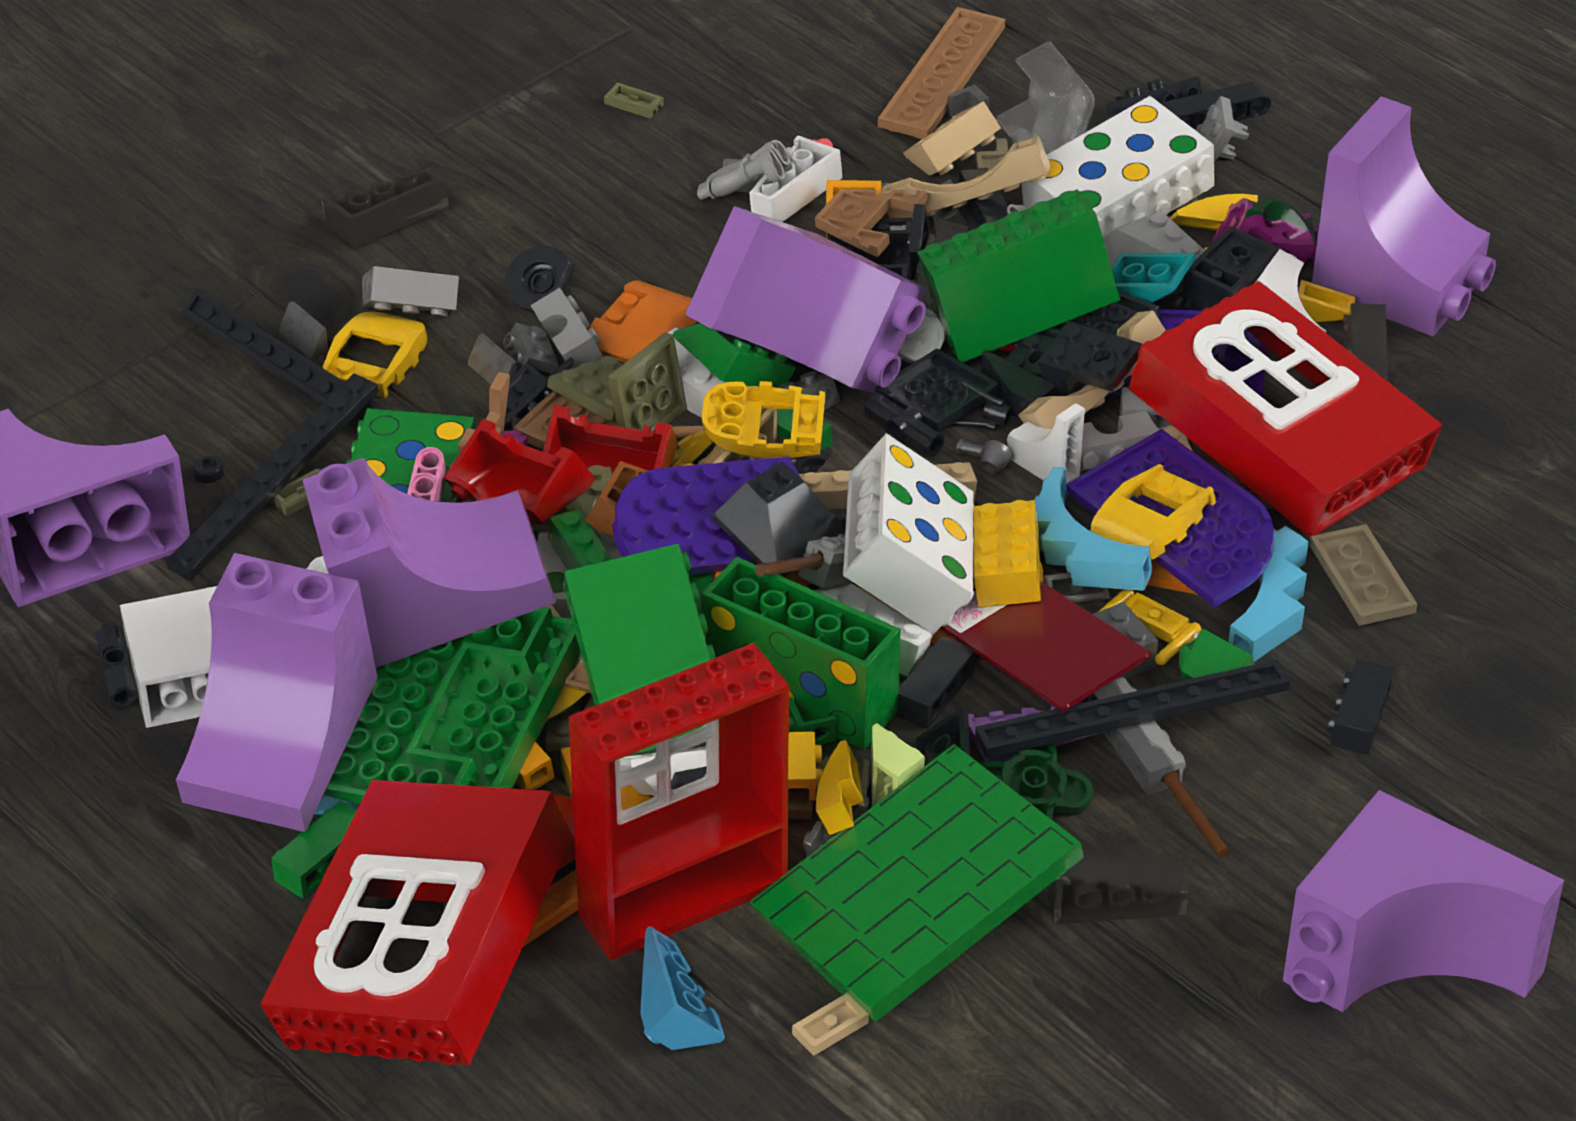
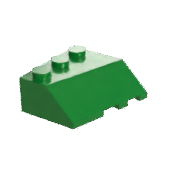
M702 323L675 330L672 334L683 347L718 379L725 383L744 382L746 386H759L760 381L772 382V387L777 388L779 385L787 383L796 369L788 361V357L739 337L711 329Z

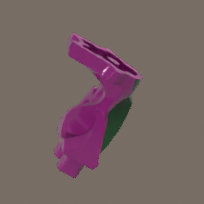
M1242 198L1235 204L1231 203L1225 220L1213 236L1214 242L1230 226H1233L1252 236H1258L1263 241L1279 249L1291 252L1298 260L1305 263L1307 259L1315 262L1319 227L1313 225L1312 217L1309 213L1300 214L1294 207L1278 199L1270 198L1257 203Z

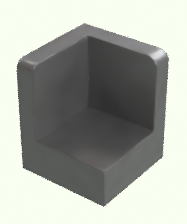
M976 85L950 93L947 102V116L952 118L956 114L982 101L985 102L989 109V97Z

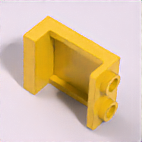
M789 732L788 789L807 788L809 789V801H816V788H818L822 776V769H816V765H822L821 745H815V732Z

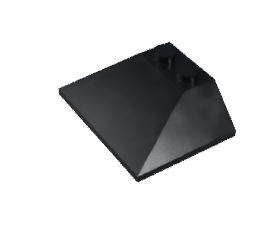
M912 217L880 219L871 230L889 234L890 244L878 257L827 233V239L912 281L909 251L907 250L908 235H911Z
M783 461L746 482L712 516V519L757 564L804 557L809 541L820 540L822 537H838L839 534L845 535L846 527ZM796 571L781 573L777 575L786 578Z

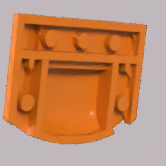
M639 280L632 281L624 285V292L600 319L595 317L589 329L593 328L601 343L597 347L602 355L611 356L618 361L626 363L664 332L668 333L675 327L679 330L695 325L696 320L685 315L692 298Z

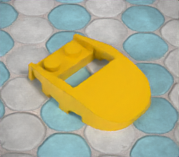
M381 312L360 313L352 318L334 337L322 368L344 382L354 373L377 383L379 391L375 396L386 398L388 396L387 387L391 383L398 385L405 378L404 373L409 368H415L419 362L418 355L420 351H424L427 344L425 326L416 320ZM352 335L359 339L369 338L377 340L384 345L401 346L387 369L339 357L340 351L344 350L348 344V339Z
M760 381L759 386H746L744 382L721 383L712 387L705 394L702 408V424L706 434L715 444L734 453L763 459L820 455L825 392L820 391L819 396L801 394V387L789 385V390L772 387V382ZM762 408L794 409L791 439H784L783 444H766V440L759 439Z
M1158 464L1123 482L1095 514L1091 524V532L1124 544L1149 547L1150 559L1153 560L1165 552L1164 546L1173 540L1178 543L1187 536L1186 530L1192 523L1195 525L1199 523L1203 518L1202 509L1207 504L1213 506L1216 503L1214 490L1210 486L1205 489L1171 474L1163 469V465ZM1144 495L1175 509V511L1166 517L1129 500V498L1132 496L1138 498Z

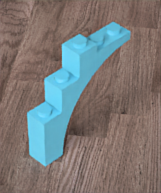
M1053 467L1048 478H1045L1043 481L1040 495L1035 497L1040 551L1044 552L1046 564L1066 566L1067 572L1071 573L1073 586L1144 591L1152 574L1149 547L1129 545L1106 539L1087 530L1075 521L1064 506L1068 495L1065 467Z
M1287 526L1279 531L1274 529V552L1268 566L1258 577L1260 583L1258 595L1248 610L1230 625L1229 643L1251 654L1254 662L1302 629L1305 606L1297 600L1304 596L1307 573L1302 571L1300 567L1306 564L1309 541Z

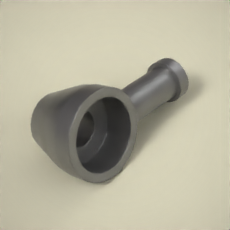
M960 439L956 447L958 454L981 457L980 467L989 474H996L1012 458L1011 450L1005 444L996 440H989L982 446Z

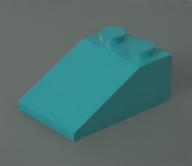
M1120 253L1111 265L1117 291L1153 303L1174 292L1196 260L1195 253Z

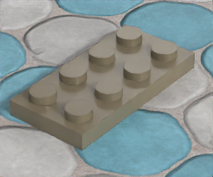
M1367 524L1310 536V548L1359 626L1416 613L1417 602Z

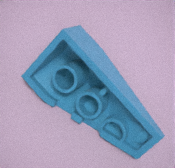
M649 926L645 930L640 1010L646 1037L653 1043H661L671 1050L722 1042L725 1039L720 1019L713 1008L709 1007L707 1009L701 998L705 993L702 987L696 985L687 975L691 968L677 944Z

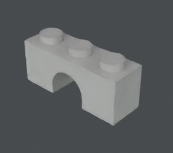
M558 288L531 305L563 359L566 361L572 357L575 360L571 369L603 356L597 347L601 343L593 328L586 329L590 324L582 311L576 313L579 307L572 295L566 297L562 290Z
M1147 410L1119 416L1118 433L1115 434L1101 433L1095 429L1092 422L1084 423L1080 471L1097 467L1157 432L1158 429Z

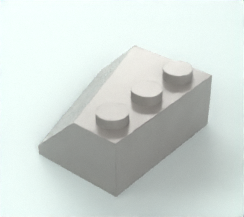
M1162 211L1115 228L1104 242L1110 265L1114 263L1120 253H1195L1197 259L1205 251ZM1184 277L1174 292L1164 296L1161 300L1183 292Z
M373 266L362 276L363 306L374 307V309L378 310L402 309V312L419 314L420 311H431L432 316L448 317V313L456 310L459 276Z

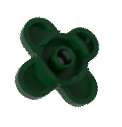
M1054 743L1013 752L1010 761H986L980 764L1051 820L1053 819V813L1069 815L1082 813L1091 803L1093 796L1092 783L1082 773L1065 770L1064 767L1060 768L1057 764V749Z

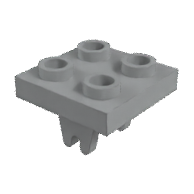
M1220 96L1215 105L1212 104L1210 106L1207 118L1195 130L1214 145V163L1218 157L1232 160L1235 158L1236 154L1233 152L1235 147L1228 144L1231 137L1246 140L1249 136V133L1246 132L1248 127L1233 120L1230 99Z

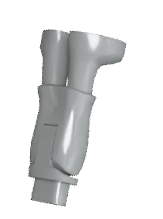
M772 140L767 142L753 154L747 153L740 161L722 167L708 176L706 182L699 185L697 195L701 200L708 197L715 199L718 196H726L744 185L755 181L760 174H765L772 182H779L785 178L784 167L790 164L789 154L780 141Z

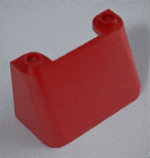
M554 405L542 452L554 456L561 447L573 450L587 468L595 465L610 467L612 474L620 461L648 471L670 467L678 443L670 424L656 422L655 430L652 431L650 426H644L642 431L589 422L585 415H580L578 419L569 415V407Z
M482 419L444 476V480L452 487L450 492L463 501H466L467 498L474 501L487 500L518 490L531 526L543 524L550 517L587 492L595 481L592 473L573 450L561 447L553 456L518 443L511 434L500 436L495 430L497 425L486 419Z

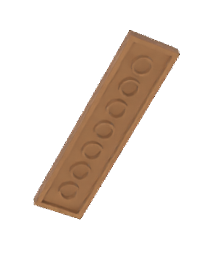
M957 7L878 117V127L891 132L910 135L918 139L926 138L931 134L947 112L948 95L964 88L1004 30L1006 19Z

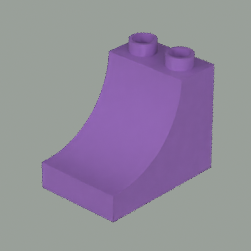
M1381 96L1328 154L1312 283L1356 297L1355 307L1434 336L1449 318L1459 321L1464 316L1471 299V291L1474 288L1484 291L1488 287L1495 272L1496 260L1486 256L1490 233L1468 222L1451 209L1435 192L1422 172L1411 140L1410 117L1412 107Z
M734 206L685 315L711 329L739 337L784 355L851 388L875 394L876 386H889L899 373L901 358L897 354L906 334L915 332L924 319L926 306L922 300L927 289L819 234Z
M9 409L0 411V577L17 607L169 556L190 537L179 455L165 434L152 439L122 445L93 446L73 444L44 436L32 430L18 420Z
M364 457L347 464L329 465L318 474L302 479L328 573L359 581L376 668L556 603L527 512L518 490L503 496L474 502L449 503L425 500L403 493L387 484L370 468Z
M234 553L209 602L212 643L207 688L195 735L176 778V783L182 803L306 832L378 678L359 581Z
M1379 790L1296 888L1283 982L1289 984L1301 998L1310 1002L1322 1001L1341 1012H1344L1358 998L1379 986L1405 978L1425 975H1449L1477 979L1503 987L1525 998L1545 970L1564 880Z

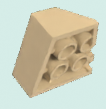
M982 101L950 118L948 122L936 128L934 133L918 141L903 152V154L929 176L937 172L941 176L954 167L953 161L958 158L963 161L974 154L973 147L979 143L983 147L996 138L994 133L1001 129L985 102Z

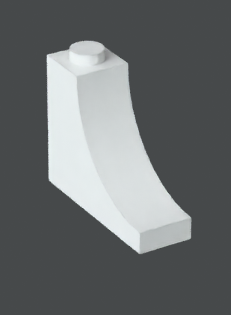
M1279 249L1256 282H1262L1326 333V330L1320 327L1308 315L1299 298L1298 276L1304 263L1294 255Z
M1075 403L1055 417L1053 429L1039 427L1029 421L1013 429L1007 438V447L1012 452L1011 460L1043 481L1045 478H1048L1053 467H1065L1067 483L1080 476L1085 408Z

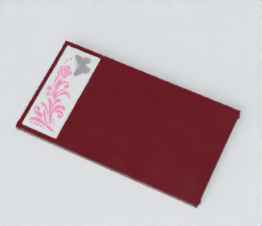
M1040 581L1041 601L978 607L976 589L973 588L974 594L970 602L966 606H960L947 626L939 628L960 643L968 646L976 654L1061 712L1071 708L1151 657L1150 651L1042 581Z

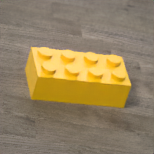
M1016 500L1011 503H986L981 506H974V582L978 607L1041 601L1039 527L1035 500Z

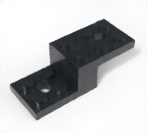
M1230 226L1193 262L1184 276L1182 296L1169 309L1203 311L1205 308L1215 306L1223 298L1231 297L1243 287H1248L1265 270L1279 248Z
M1068 321L1056 338L1036 333L1021 339L1006 360L1055 385L1056 396L1072 394L1079 391L1084 384L1114 392L1137 362L1139 357L1138 351L1142 343Z

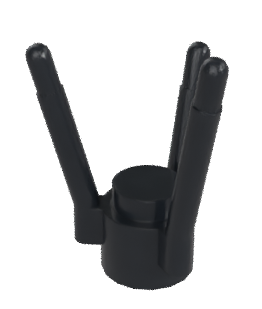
M963 381L962 385L988 401L979 405L984 408L982 417L987 419V421L958 419L950 425L980 427L995 431L997 426L1005 428L1011 416L1012 406L1004 404V400L993 397L975 385Z

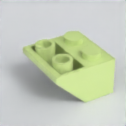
M877 723L872 726V806L924 768L925 756L919 750L912 748L900 740L893 732L887 731Z

